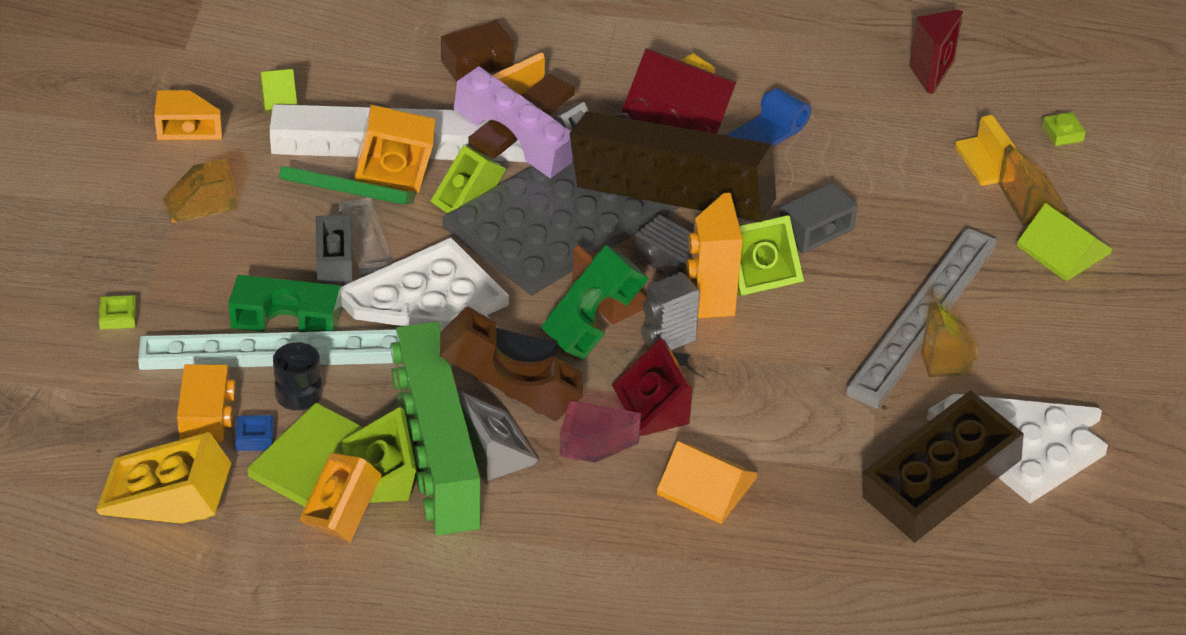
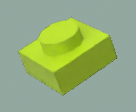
M1073 112L1043 118L1042 128L1054 146L1084 141L1086 131Z

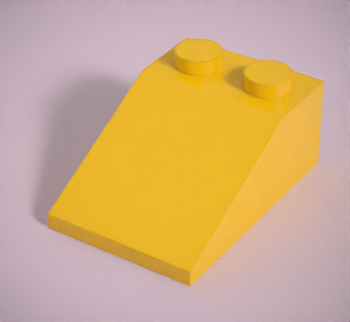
M210 432L116 457L96 511L99 515L181 524L206 519L216 514L231 461Z

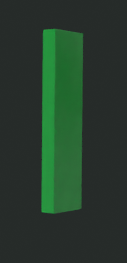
M281 166L279 177L282 180L402 205L414 203L416 193L415 191L293 166Z

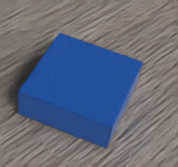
M274 415L237 416L236 451H266L273 444Z

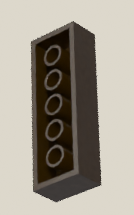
M589 111L584 113L569 133L578 188L704 211L723 193H731L737 218L762 222L776 200L771 143Z

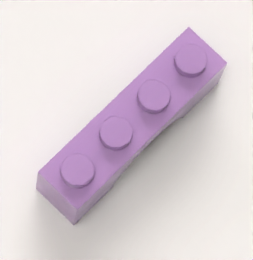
M480 66L457 81L454 110L476 126H479L487 119L496 120L505 125L520 142L526 162L551 179L572 163L573 156L569 135L571 131Z

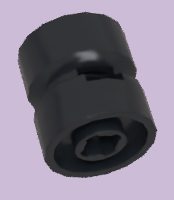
M292 342L277 349L273 355L276 400L284 408L293 411L311 408L322 397L320 355L317 349L310 344L302 342Z

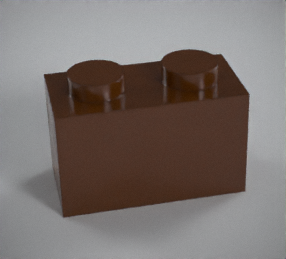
M498 21L441 36V62L456 82L479 66L488 73L513 66V40Z

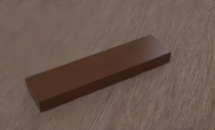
M548 74L521 96L550 115L574 96L575 86ZM489 120L468 137V146L495 159L518 141V139L502 123L496 120Z

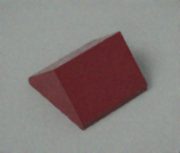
M952 10L919 16L916 19L910 68L927 93L933 94L955 62L963 11Z
M660 338L612 384L635 430L641 436L690 424L693 388L667 342Z

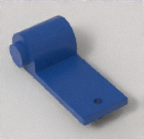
M775 88L763 96L761 100L762 110L759 117L728 133L726 136L771 143L772 147L804 128L811 115V106L789 93Z

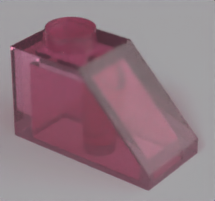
M570 400L560 431V457L596 463L637 445L640 440L642 413Z

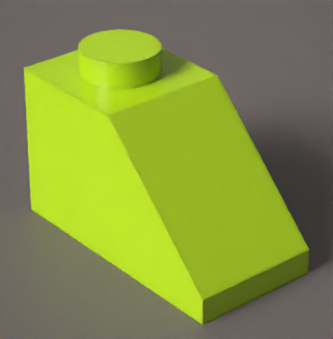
M293 69L264 71L260 73L259 87L264 114L271 113L272 115L273 104L297 105Z
M463 145L430 202L446 213H450L496 187L507 169L487 155Z

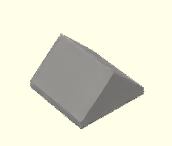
M463 392L458 394L476 464L486 481L533 466L538 461V458L506 411Z

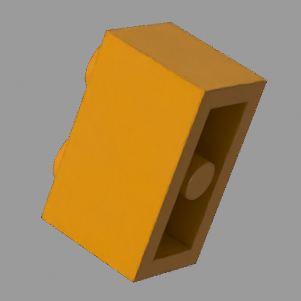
M184 364L177 412L180 440L210 432L216 442H224L226 427H232L233 408L229 405V401H235L236 381L229 380L228 365Z

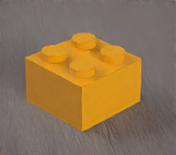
M370 105L357 154L354 179L419 193L433 147L436 119Z

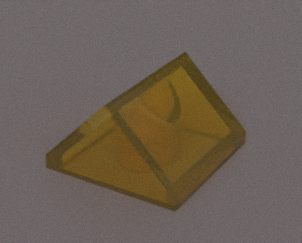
M1011 144L1005 147L998 184L1021 224H1030L1045 203L1068 217L1070 212L1046 172Z

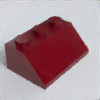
M646 48L621 113H628L632 119L717 134L736 82Z

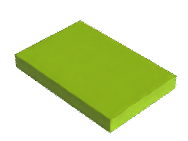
M315 403L247 468L248 477L305 507L329 454L344 455L341 441L364 427Z

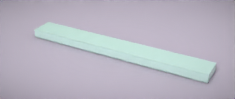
M396 330L140 336L138 363L139 370L184 369V364L267 367L273 366V355L276 350L292 342H302L316 348L320 355V365L393 363L390 343L396 342Z

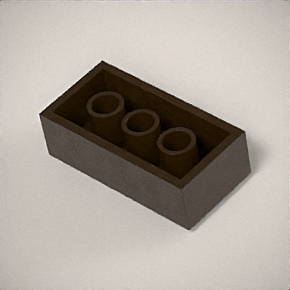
M970 390L863 471V498L915 543L1022 460L1024 433Z

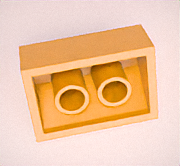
M723 193L695 218L694 233L688 234V247L690 254H692V259L686 260V273L689 280L700 292V295H698L700 300H698L699 305H697L699 308L697 310V318L735 316L743 239L731 193Z

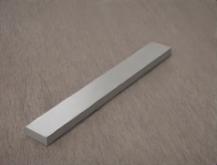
M969 228L965 229L847 386L846 396L876 409L881 406L996 249L997 239Z

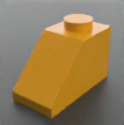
M157 90L154 113L157 140L222 139L221 113L218 108L190 90Z

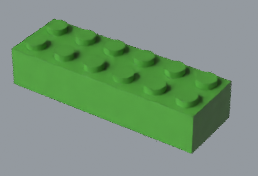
M439 321L396 327V342L390 343L393 364H397V368H391L394 390L400 389L401 393L397 394L398 407L403 408L407 416L406 421L410 440L413 442L412 450L415 465L420 470V472H416L417 488L419 494H425L426 499L422 501L426 522L432 521L435 536L480 529V476L451 366L444 358L440 357L441 328Z

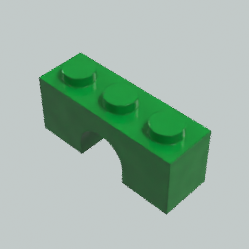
M605 245L594 256L591 264L581 277L572 284L569 292L558 306L550 312L541 328L565 352L585 360L605 335V332L597 325L595 320L598 305L604 299L611 297L628 306L649 278L625 255Z
M237 275L228 302L230 328L265 332L267 324L272 318L279 315H291L298 318L299 332L336 331L342 312L341 286Z

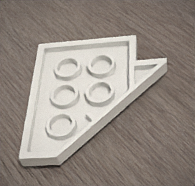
M452 238L446 239L341 287L342 307L355 320L400 326L439 321L441 331L466 306L488 317L487 315L509 305V295Z
M952 394L929 408L927 420H932L964 394ZM978 396L1024 433L1022 460L1001 475L999 479L1029 504L1106 455L1108 445L1088 430L1089 427L1100 421L1102 410L1099 408Z

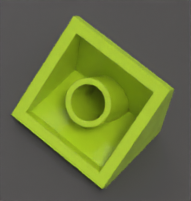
M1047 203L1043 205L1017 242V247L1066 282L1112 252V248Z
M790 215L739 226L743 239L737 291L739 296L804 282Z
M398 407L341 441L344 455L360 457L369 462L382 474L369 503L409 501L416 474V465L405 411L403 408Z

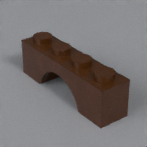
M466 306L440 332V357L444 358L449 364L458 366L474 375L479 381L490 384L502 391L506 396L522 402L536 413L543 414L555 422L583 397L581 371L555 356L537 362H522L507 357L496 346V322L469 306Z

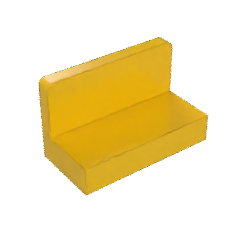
M993 115L981 117L977 137L955 142L954 148L980 185L984 186L1016 179L1021 153Z

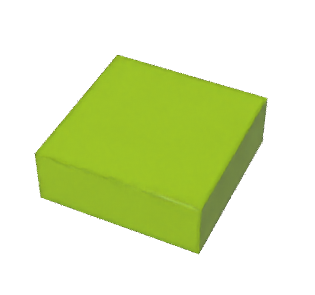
M135 295L100 297V330L135 328Z

